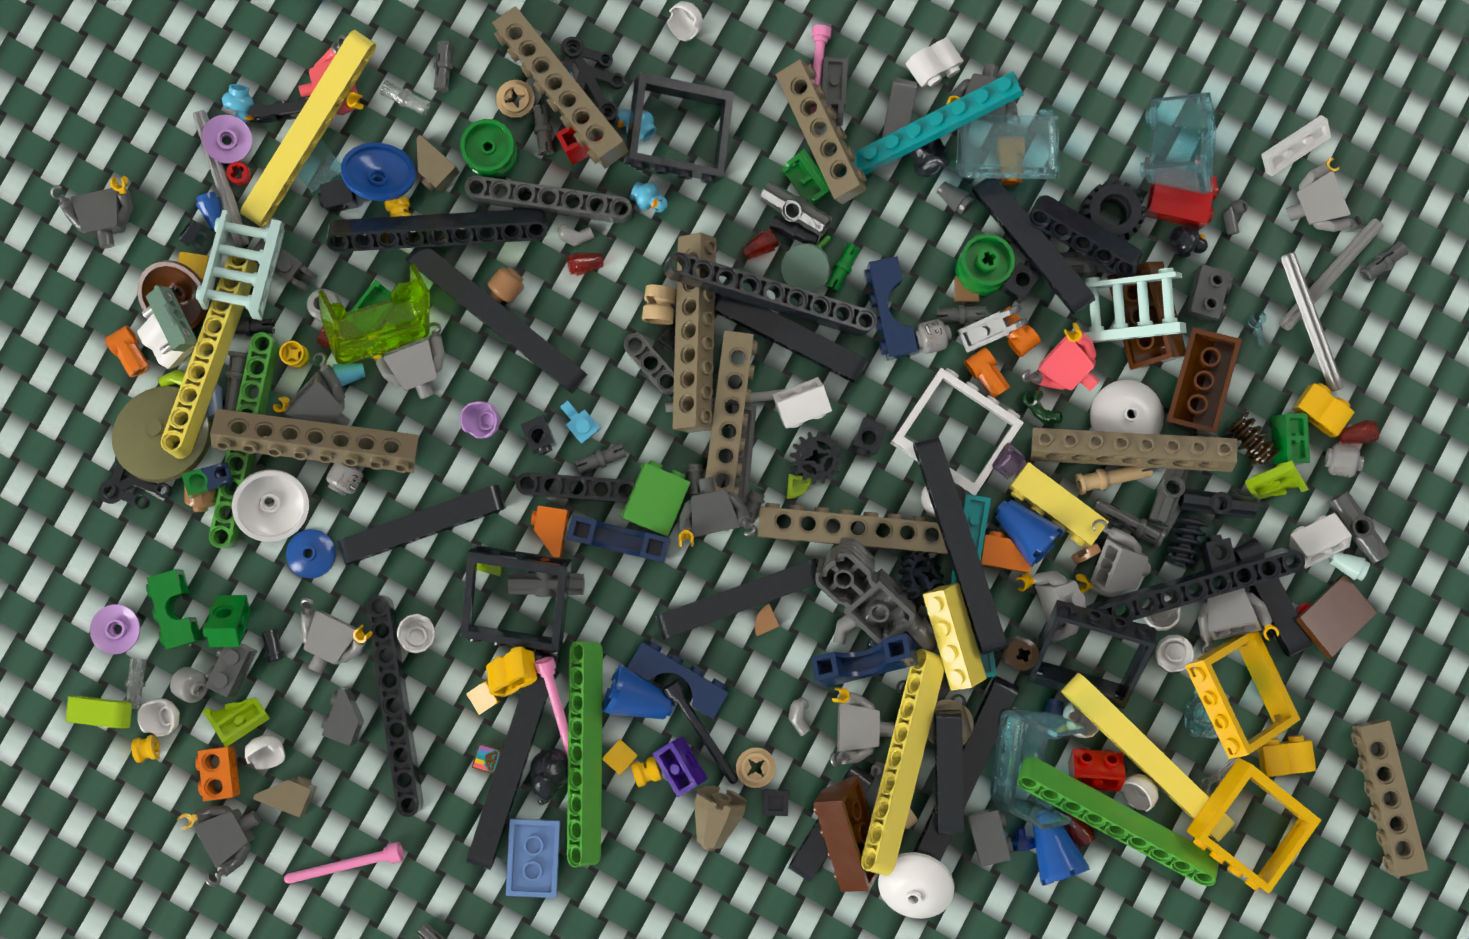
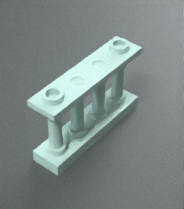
M222 210L220 218L217 217L214 230L216 235L203 283L197 287L196 299L199 301L202 309L208 310L210 300L246 306L252 319L262 320L285 233L282 221L272 219L270 227L262 229L231 223L232 220L228 211ZM228 232L262 238L266 242L264 250L254 251L225 245ZM222 254L258 261V264H260L258 272L251 274L220 268ZM216 277L251 283L254 287L252 295L249 294L247 297L213 290Z
M1174 268L1158 269V274L1103 281H1100V277L1086 278L1085 284L1093 293L1095 301L1090 304L1091 327H1089V332L1084 333L1093 340V343L1187 333L1186 323L1178 322L1174 313L1172 279L1182 278V273L1174 271ZM1162 281L1164 319H1162V324L1153 325L1149 315L1147 282ZM1137 284L1140 322H1137L1138 327L1128 328V323H1125L1123 285ZM1099 288H1113L1115 325H1113L1111 330H1104V326H1101Z

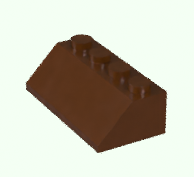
M1164 262L1140 264L1133 277L1158 274V269L1165 268ZM1116 274L1107 276V280L1122 278ZM1162 281L1147 282L1150 321H1153V325L1162 324V319H1164ZM1137 284L1123 285L1125 323H1128V328L1138 327L1137 322H1140ZM1109 287L1113 300V288ZM1174 305L1175 318L1178 319L1177 313H1176V309H1175V305ZM1182 333L1123 340L1130 370L1182 358L1186 352Z
M1192 327L1167 417V423L1190 433L1206 437L1216 436L1242 339Z
M854 775L822 789L813 802L814 812L818 816L821 825V835L825 838L828 848L827 854L834 867V877L839 884L841 892L869 891L879 875L864 870L861 865L862 853L872 817L859 775Z

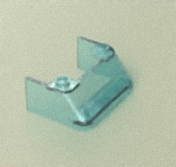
M1022 709L1004 711L1000 718L990 795L993 802L1042 830L1070 824L1072 818L1056 811L1050 803L1019 787L1017 780L1025 758L1034 757L1045 762L1048 738L1055 740L1064 736L1085 733L1086 727L1054 713Z

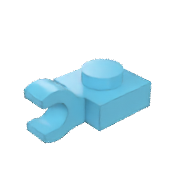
M568 400L560 406L571 419L566 426L581 444L601 429L585 409L579 414Z

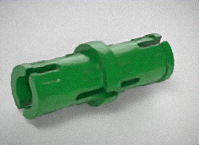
M847 243L839 261H835L833 265L835 267L824 284L828 289L832 287L831 291L838 293L845 277L852 272L851 267L861 252V249L859 247L855 249V245L852 243Z

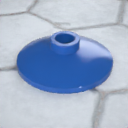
M308 529L297 533L290 540L287 546L286 558L289 567L297 575L304 578H318L332 568L336 558V549L332 539L327 534L319 530ZM307 549H311L313 552L310 558L305 556Z

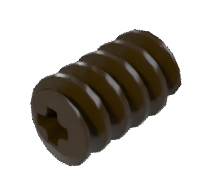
M1248 411L1231 423L1225 434L1235 433L1233 439L1241 441L1237 449H1247L1244 458L1253 456V460L1250 463L1251 466L1256 464L1262 465L1278 454L1280 450H1271L1274 446L1273 441L1264 443L1268 435L1266 433L1258 435L1262 427H1252L1256 420L1254 418L1246 419L1249 414Z
M1021 636L1008 637L1006 639L1007 648L1000 651L1002 659L1006 664L1018 670H1028L1036 665L1039 659V650L1034 642ZM1021 648L1023 649V651L1020 652L1021 657L1019 658L1017 657V655L1019 654L1018 649Z

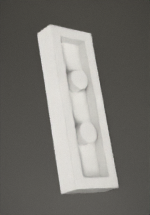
M1320 115L1262 153L1265 172L1270 176H1274L1330 139L1331 134L1327 118Z

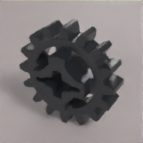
M818 431L816 437H813L812 433L808 432V439L805 440L800 436L799 441L801 444H793L792 447L796 450V453H790L789 457L794 458L795 461L790 463V466L798 468L795 472L796 476L799 474L804 475L802 482L810 478L811 485H814L817 479L820 480L821 484H825V477L832 480L834 478L832 471L837 473L840 471L836 464L843 463V459L837 458V455L842 453V449H835L838 441L836 440L831 443L829 441V434L822 438L821 431ZM817 442L826 445L829 449L823 450L818 447ZM808 445L809 451L807 455L800 458L801 450ZM813 452H816L818 456H824L820 459L819 464L809 460L813 456ZM833 459L831 467L825 472L824 463L827 460ZM809 466L814 469L815 474L807 472L803 467Z
M921 551L905 556V560L900 562L903 568L898 570L902 575V579L899 582L904 583L905 586L902 591H908V599H914L915 605L922 604V606H926L923 594L936 587L944 586L941 582L944 575L939 573L941 566H936V559H929V553L927 552L922 554Z

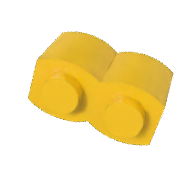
M1321 383L1308 385L1292 407V410L1297 414H1308V422L1312 423L1329 437L1338 436L1355 413L1350 408V403L1342 398H1334L1330 394L1331 390Z
M514 647L505 656L494 658L486 666L489 694L506 697L517 692L519 688L534 683L537 680L534 652L524 647Z
M1303 735L1289 736L1288 741L1279 742V738H1273L1257 749L1260 770L1267 777L1316 771L1312 740L1304 739Z

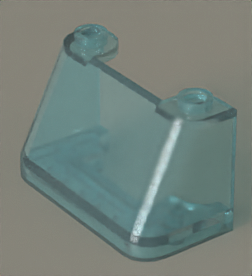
M1211 93L1151 99L1150 109L1146 110L1145 114L1146 123L1151 124L1152 128L1150 157H1145V162L1140 164L1141 177H1145L1147 182L1199 194L1212 193L1216 121Z
M1040 109L1039 114L984 115L958 128L956 172L961 177L1059 178L1058 115L1054 114V110Z

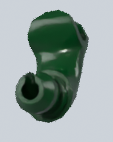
M1029 390L1024 394L1023 402L1043 424L1051 426L1054 423L1059 424L1063 421L1061 412L1044 409L1040 402L1044 395L1041 390H1036L1034 396Z

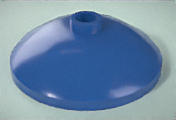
M366 143L356 146L344 156L341 163V176L345 185L358 196L369 200L388 201L399 198L406 194L415 182L416 170L411 158L399 148L389 144Z

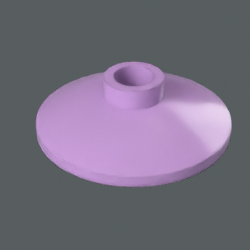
M219 115L210 119L204 126L202 144L207 154L214 160L221 163H234L242 160L249 153L252 146V135L248 126L241 119L232 115ZM229 137L232 142L229 145H225L222 139Z
M109 605L99 610L93 617L90 625V636L94 645L102 652L121 654L130 650L138 641L141 630L140 622L137 615L130 608L123 605ZM117 625L122 627L120 634H117L115 631Z

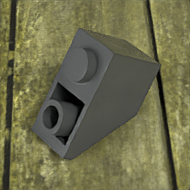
M343 687L339 691L336 690L332 696L330 704L333 707L330 715L327 714L322 722L321 728L324 729L322 736L351 746L356 744L364 719L351 689Z

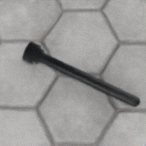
M679 679L672 681L663 688V692L668 699L671 698L672 701L677 702L729 783H737V775L685 698L683 690L685 687Z

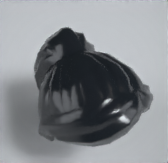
M940 138L909 153L915 163L914 171L917 175L930 177L939 172L941 167L945 168L949 165L948 158L944 157L947 146L943 145Z
M550 748L545 752L538 753L531 762L532 788L539 805L542 806L548 803L549 799L554 796L555 791L568 783V758L558 748Z

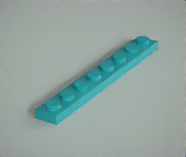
M1012 71L855 151L857 160L854 162L857 168H861L864 174L867 175L1023 96L1024 94L1015 73ZM847 167L840 171L841 177L846 174Z

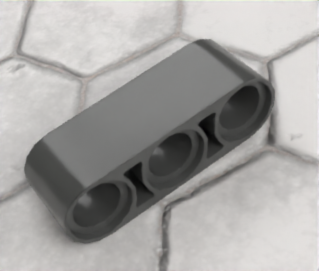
M893 78L882 138L910 124L918 82Z
M637 333L628 335L624 340V348L628 356L662 394L672 395L674 393V385L671 388H663L661 380L665 377H671L674 380V372L643 336ZM632 341H640L642 347L639 351L633 352L629 349ZM656 359L658 366L654 370L646 369L645 362L647 360Z

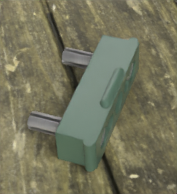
M155 285L154 290L146 296L150 306L142 311L143 317L149 318L154 313L168 341L160 347L162 354L166 355L171 350L185 352L190 347L196 345L197 339L172 289Z

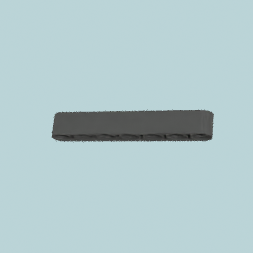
M472 176L465 184V190L474 202L515 209L535 208L550 214L618 224L629 222L633 216L630 201L621 196L483 176ZM475 186H483V191L481 193H472V190ZM505 188L508 190L504 197H496L499 189ZM524 192L532 194L531 198L527 201L520 200V196ZM552 195L556 197L554 203L550 205L544 204V199L547 196ZM572 199L580 201L579 205L575 208L567 206L568 202ZM596 202L604 204L603 209L599 212L591 209L592 205ZM619 206H626L628 208L624 215L616 214L615 210Z

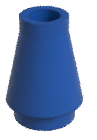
M209 192L196 197L198 202L196 206L209 224L210 229L214 230L217 217L220 218L222 210L220 197H217L215 192Z

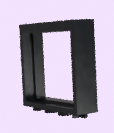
M640 72L634 79L626 147L629 152L625 154L624 164L631 165V167L641 171L645 170V168L652 169L654 173L659 175L677 174L678 178L685 180L698 178L705 184L708 182H718L724 177L734 92ZM645 91L721 106L714 168L637 153Z
M473 545L467 555L460 637L468 638L472 642L489 641L497 646L508 644L524 647L527 650L530 648L540 649L541 652L549 654L558 652L563 645L572 559ZM477 563L559 575L552 637L472 625Z
M1057 600L1037 645L1039 659L1035 666L1028 669V682L1061 691L1077 673H1080L1115 707L1125 709L1156 646V628L1150 627L1147 624L1126 620L1119 616L1105 614L1095 609H1088L1070 602ZM1059 621L1138 643L1139 646L1121 683L1042 661Z

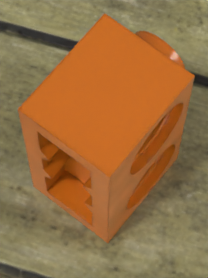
M235 745L198 751L195 763L197 770L200 771L201 781L198 783V791L200 796L203 797V802L240 795ZM214 754L220 760L218 767H214L211 763V757ZM216 779L222 783L221 792H217L214 789Z

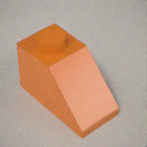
M538 506L537 511L533 510L531 525H534V531L551 555L562 558L570 511Z
M989 531V535H985L980 561L982 566L1030 573V565L1012 540L1004 538V533Z

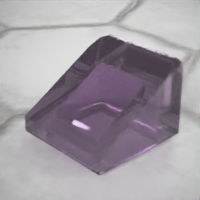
M1008 442L997 456L992 467L1006 479H1009L1027 464L1023 454Z

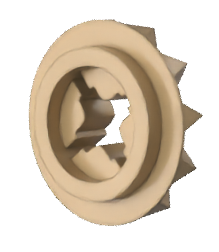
M510 80L499 88L496 95V103L502 114L511 119L522 118L527 113H530L533 105H535V95L527 83L521 80ZM512 91H515V94H517L518 98L522 97V99L519 100L518 108L517 106H515L513 102L509 103V101L513 99Z
M763 748L747 749L742 752L737 760V775L746 786L752 788L763 787L770 783L775 775V760ZM749 759L755 763L764 760L760 767L764 774L763 776L756 771L748 775L749 770L752 768L748 761Z

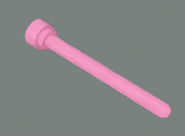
M814 25L812 26L811 35L815 43L813 68L817 74L815 80L818 85H821L825 44L831 38V27ZM817 105L811 108L810 115L816 111Z
M545 657L537 660L534 665L537 673L544 677L568 758V723L553 675L555 674L556 664L554 657Z
M399 841L390 843L383 851L288 873L285 875L284 881L290 884L381 861L391 862L392 864L402 862L404 859L403 849Z

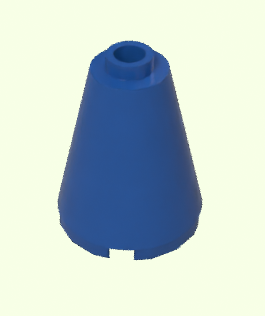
M1004 500L995 510L998 513L995 517L1031 567H1033L1034 563L1040 562L1055 546L1054 539L1056 537L1061 539L1065 533L1062 527L1013 500L1009 502Z
M618 665L611 678L613 681L611 687L607 688L603 702V711L605 713L662 720L666 716H671L675 702L671 698L668 699L662 689L627 667Z
M1050 812L1035 817L1036 822L1032 823L1042 886L1090 870L1088 863L1056 815L1051 816Z

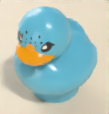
M239 84L229 85V91L222 97L223 106L225 109L229 108L237 111L234 116L241 119L248 126L251 120H254L248 112L250 106L254 105L253 99L249 95V88Z
M623 109L616 116L617 127L626 126V132L628 133L630 111ZM646 110L642 112L639 135L643 142L648 141L657 131V128L653 125L654 118L652 114Z
M637 182L631 191L630 200L635 201L640 210L645 211L651 207L656 212L666 210L667 200L665 197L660 196L655 183L648 182L642 184Z

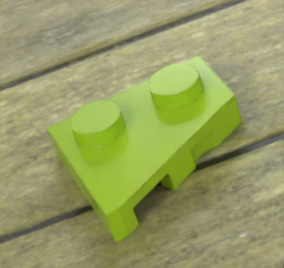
M1292 460L1280 463L1275 468L1264 473H1258L1245 481L1253 497H1257V500L1270 496L1286 495V489L1299 487L1301 492L1309 490Z
M256 697L246 699L240 703L225 704L223 709L212 711L210 708L202 711L225 747H228L270 719Z

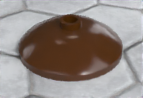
M163 260L150 265L141 274L137 285V294L143 311L150 306L146 296L154 290L155 285L172 289L191 329L203 321L208 311L202 309L199 301L196 299L197 287L202 285L203 281L188 266L177 261Z

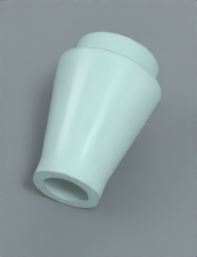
M1340 552L1332 555L1329 562L1330 565L1336 567L1354 581L1356 579L1362 581L1370 567V563L1365 561V558Z

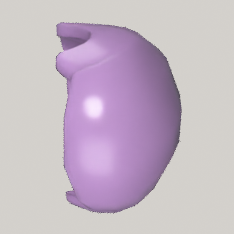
M484 401L468 403L462 409L460 416L463 431L480 439L493 436L498 431L501 420L497 408Z

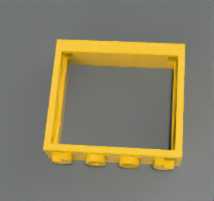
M1259 631L1233 636L1185 665L1229 759L1251 754L1301 720ZM1236 649H1239L1274 723L1248 741L1211 665Z
M1238 757L1186 832L1195 838L1193 843L1202 850L1208 848L1212 851L1209 856L1220 864H1223L1225 861L1229 865L1228 871L1238 878L1243 875L1246 878L1244 882L1256 892L1262 889L1269 894L1319 825L1321 819L1254 765ZM1249 779L1298 817L1258 875L1208 837Z

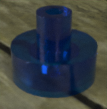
M1025 828L1015 829L1016 838L1011 839L1014 852L1036 848L1034 836H1026Z

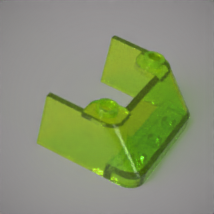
M415 264L410 265V281L396 285L391 293V300L346 312L344 306L340 303H330L324 290L318 291L320 316L332 354L338 364L345 365L386 353L429 335L430 292Z

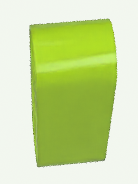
M68 696L65 722L110 728H130L133 702L85 696Z

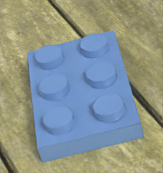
M510 819L506 896L557 897L561 820Z

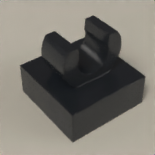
M190 219L177 239L187 246L191 243L196 249H201V246L195 241L196 237L201 235L208 239L209 236L206 232L200 230L202 228L201 225Z

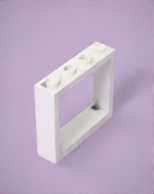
M940 368L890 444L917 461L913 443L904 436L941 380L945 381L1011 425L974 483L950 468L956 488L965 494L976 495L1024 422L1019 419L1020 415L1011 409L1006 411L998 406L1000 402L992 396L987 395L985 397L978 392L979 388L970 382L965 384L959 380V375L953 370Z

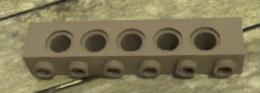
M799 59L775 74L834 200L844 204L868 190L864 183L867 181L866 176L861 168H857L854 162L857 160L856 155L851 147H847L844 141L847 139L846 134L841 126H837L834 120L837 118L836 113L831 105H827L824 99L827 95L820 84L818 85L815 80L817 74L811 64L807 65ZM807 85L806 91L801 94V88ZM817 105L816 111L810 115L811 108ZM827 126L826 132L820 135L822 127ZM837 146L836 153L830 156L831 149ZM847 167L846 174L840 177V171Z
M1378 719L1352 725L1351 739L1354 746L1358 749V766L1364 772L1366 780L1364 782V789L1371 800V816L1377 823L1378 831L1376 836L1379 844L1383 847L1385 855L1383 856L1384 867L1390 874L1398 877L1427 871L1428 867L1390 721ZM1376 742L1378 751L1373 755L1371 746ZM1380 767H1383L1384 776L1379 779L1377 771ZM1389 792L1391 799L1385 804L1383 798L1385 793ZM1396 817L1397 824L1394 828H1391L1390 820ZM1402 841L1403 850L1397 853V844Z

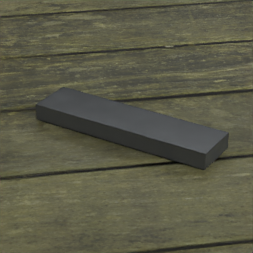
M732 404L731 414H735L739 410V405ZM745 405L744 414H748L747 429L742 428L741 438H745L744 453H739L738 463H742L741 477H736L734 486L739 487L738 498L744 504H746L748 500L746 496L749 494L757 406ZM730 425L729 439L733 438L736 434V430L732 425ZM729 449L727 455V463H729L733 458V454ZM727 474L725 477V487L728 486L730 482L729 476Z

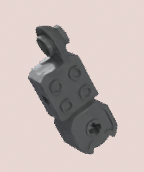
M841 538L840 545L833 547L826 555V558L820 557L815 577L816 585L835 603L844 605V612L877 644H880L882 639L901 635L907 631L908 635L915 641L916 646L930 652L935 650L937 642L929 615L923 618L917 614L914 599L909 600V594L903 592V588L882 568L877 573L874 571V556L856 539Z

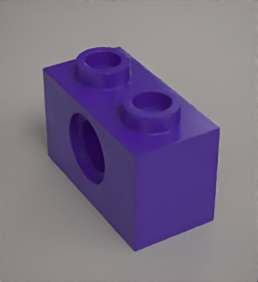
M683 736L652 753L677 797L708 780Z

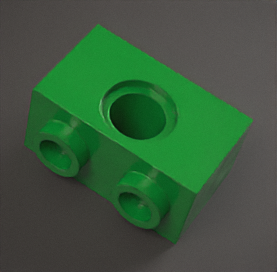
M247 595L216 596L214 604L209 608L208 621L203 624V635L207 637L209 647H240L251 615Z

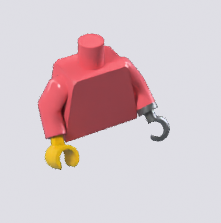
M346 35L339 36L338 43H334L314 64V67L310 68L311 83L299 86L301 97L311 96L343 44V40L345 41ZM354 84L336 114L342 116L353 111L355 108L363 109V104L360 103L359 99L363 95L358 94L356 84Z
M1073 323L1072 325L1075 330L1068 332L1065 329L1066 336L1039 363L1038 371L1026 377L1031 372L1027 369L1022 374V380L1024 382L1032 381L1037 385L1048 388L1068 389L1071 391L1081 383L1091 391L1100 381L1090 372L1095 367L1097 355L1093 340L1080 330L1077 323Z

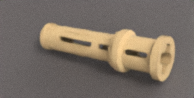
M1132 466L1110 471L1096 469L1094 473L1082 475L1077 473L1075 475V482L1079 494L1084 495L1090 490L1100 489V491H1104L1108 488V485L1151 478L1153 470L1142 472V470L1150 467Z

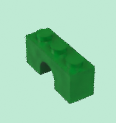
M174 569L147 577L146 591L153 600L154 608L152 613L155 621L159 623L161 631L159 632V640L162 646H165L166 650L202 641L197 618L187 617L180 619L174 612L175 601L183 595L190 594L184 570Z

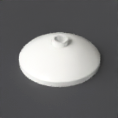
M1119 380L1105 386L1095 396L1090 408V424L1093 431L1160 434L1163 427L1164 411L1160 399L1151 388L1138 381ZM1128 410H1132L1134 412L1133 419L1127 416Z
M263 470L248 476L237 487L232 500V513L237 526L247 536L264 542L280 541L296 533L304 524L309 511V499L304 486L293 475L281 470ZM266 498H273V502L270 504L264 502Z
M909 852L899 854L894 871L889 876L879 875L878 879L879 892L886 904L894 911L911 918H930L942 913L950 905L954 895V881L949 870L937 859L922 853Z

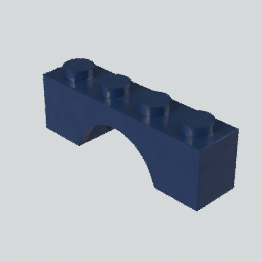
M898 256L868 262L867 270H864L866 284H871L872 293L869 294L871 307H876L877 324L875 328L877 332L881 331L882 341H879L881 354L886 355L887 361L916 355L918 348L913 327L897 322L891 315L888 307L889 294L903 280Z
M572 515L567 539L570 541L661 563L666 562L671 541L667 537L618 527Z
M907 633L882 639L880 644L867 650L851 653L834 651L811 657L815 682L824 688L919 665L915 641Z
M649 640L648 644L642 642L627 668L648 681L661 673H674L681 676L691 688L693 696L692 707L714 719L729 693L725 690L727 685L715 678L712 682L704 678L705 672L693 665L691 669L682 665L684 660L673 653L669 656L660 652L662 647Z

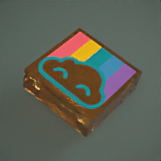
M479 743L472 768L494 774L502 749Z

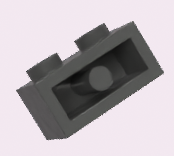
M1203 264L1195 271L1184 316L1210 323L1222 318L1226 310V303H1224L1225 295L1230 292L1232 280H1229L1231 272Z
M242 643L240 647H220L216 655L219 658L215 666H212L207 672L206 680L208 681L205 687L226 697L236 696L258 650Z
M994 807L967 814L981 867L1011 860L1010 853L1014 851L1010 837L1005 838L1003 828L1007 827L1004 813H999L998 809Z

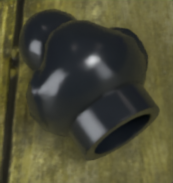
M1178 226L1169 236L1174 253L1183 258L1190 257L1192 251L1201 254L1208 248L1205 235H1199V232L1194 228Z

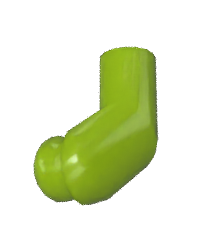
M174 370L158 377V382L161 387L171 386L175 383L181 386L186 372Z

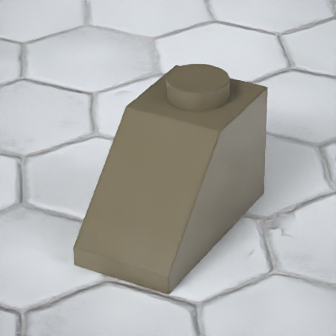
M421 135L417 137L418 172L423 178L421 183L431 192L435 189L441 194L460 172L452 162Z
M297 776V778H291L255 794L253 799L300 818L306 815L317 786L311 784L312 780L303 776Z

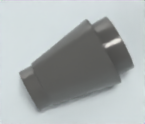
M946 181L937 190V194L955 213L963 215L973 204L974 199L970 197V193Z

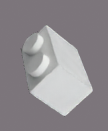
M818 377L772 394L781 421L786 429L799 427L803 422L810 419H820L826 413L832 411L824 385Z
M1333 513L1329 516L1323 515L1317 518L1311 525L1296 528L1290 535L1289 547L1300 551L1304 555V567L1306 569L1349 548L1352 535L1338 516Z

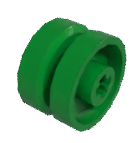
M494 119L475 121L466 128L461 137L460 149L463 158L475 175L500 179L513 171L518 161V149L511 132L503 123Z
M982 234L975 236L967 242L956 261L955 273L959 282L966 290L973 294L981 296L994 294L1002 288L1014 270L1015 256L1013 249L1006 240L997 235Z

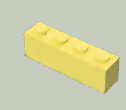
M1029 462L1024 464L1007 487L1012 491L1010 493L1012 497L1020 502L1025 500L1032 506L1030 508L1031 511L1042 517L1045 515L1051 522L1062 527L1072 535L1070 539L1080 547H1083V545L1086 547L1092 546L1105 528L1103 523L1098 522L1095 525L1096 531L1092 529L1094 521L1102 519L1107 524L1109 523V521Z
M959 583L939 586L924 593L923 598L950 690L972 688L986 680V674Z

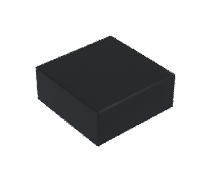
M763 789V815L788 816L789 791Z

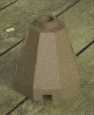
M699 786L694 802L697 842L701 844L703 849L715 851V849L722 848L742 819L747 799L731 790H727L726 794L719 793L720 787Z

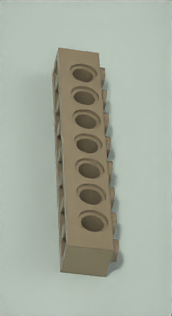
M516 6L492 22L497 31L494 35L502 46L506 44L509 47L507 52L514 62L518 60L521 62L520 68L528 79L533 77L536 81L533 85L541 96L543 94L548 96L549 99L546 101L554 112L559 110L562 114L560 117L561 121L568 130L571 127L576 133L573 136L581 147L586 145L589 148L587 154L595 164L600 162L604 169H606L629 152L623 139ZM602 137L601 140L594 141L596 138Z
M701 232L678 237V252L716 263V238ZM677 262V271H681L682 267ZM696 269V274L700 278H705V272L701 269ZM677 282L673 429L686 433L710 431L714 369L715 293L681 282Z
M724 330L705 478L713 476L716 491L726 489L727 492H733L738 497L739 487H734L736 477H741L742 463H738L739 453H744L745 438H741L742 428L747 429L748 414H744L745 404H750L751 390L747 389L748 379L753 380L755 365H750L751 355H756L758 341L753 340L754 334ZM739 351L744 354L745 362L736 365L732 362L731 355ZM731 376H738L741 379L742 386L739 389L729 387L728 379ZM729 400L736 401L739 405L738 412L729 414L725 410V403ZM727 424L734 426L736 430L735 436L730 439L722 435V427ZM722 449H729L732 452L733 458L729 463H723L719 460L718 455ZM720 473L727 474L730 479L728 486L724 488L718 487L715 482L716 476Z
M216 409L210 432L212 448L220 450H236L248 454L259 453L273 457L283 456L298 460H315L323 463H344L347 466H363L376 470H395L400 473H414L419 435L222 409Z
M1033 428L1030 461L1232 472L1237 464V439Z
M765 503V507H760L757 535L759 538L840 545L841 538H853L863 547L948 555L938 522H927L928 517L913 516V520H903V515L888 514V518L878 517L876 512H864L863 516L854 515L853 510L839 509V514L829 513V508L815 507L814 511H804L805 506L790 505V509H782L780 504ZM781 515H786L790 518L791 524L786 529L780 528L776 523L777 518ZM806 517L812 518L815 522L814 529L811 531L804 530L801 526L802 519ZM833 519L839 523L840 528L837 533H830L826 529L828 520ZM853 522H860L864 526L862 535H854L851 532V524ZM878 524L887 526L888 535L885 538H881L876 534L875 529ZM903 526H908L912 529L913 536L910 540H905L901 537L900 530ZM931 528L937 532L935 542H929L925 538L927 529Z

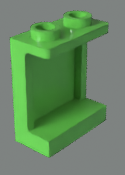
M650 460L649 463H641V471L626 507L622 508L619 518L668 537L690 481L685 480V474L672 470L671 473L662 470L663 465Z

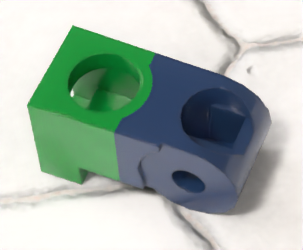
M220 463L181 474L189 499L234 483L228 463Z

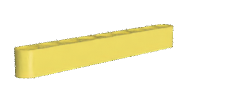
M356 30L349 33L240 210V214L261 228L270 221L375 52L376 43Z
M228 256L224 268L254 274V272H257L258 265L254 260ZM220 278L216 291L248 297L252 284ZM212 300L161 438L162 448L178 459L188 457L193 450L244 306ZM222 327L221 330L218 333H216V330ZM213 350L212 354L207 356L209 351ZM205 372L204 376L199 379L200 375ZM197 395L196 399L191 402L192 397ZM188 418L187 423L182 425L183 421ZM180 441L178 447L174 448V445Z
M925 649L917 650L919 665L911 666L909 669L861 858V865L864 870L884 876H889L894 871L945 670L941 656Z
M1077 673L1061 690V693L1194 820L1209 797L1080 673ZM1225 813L1209 836L1219 843L1235 825V822Z

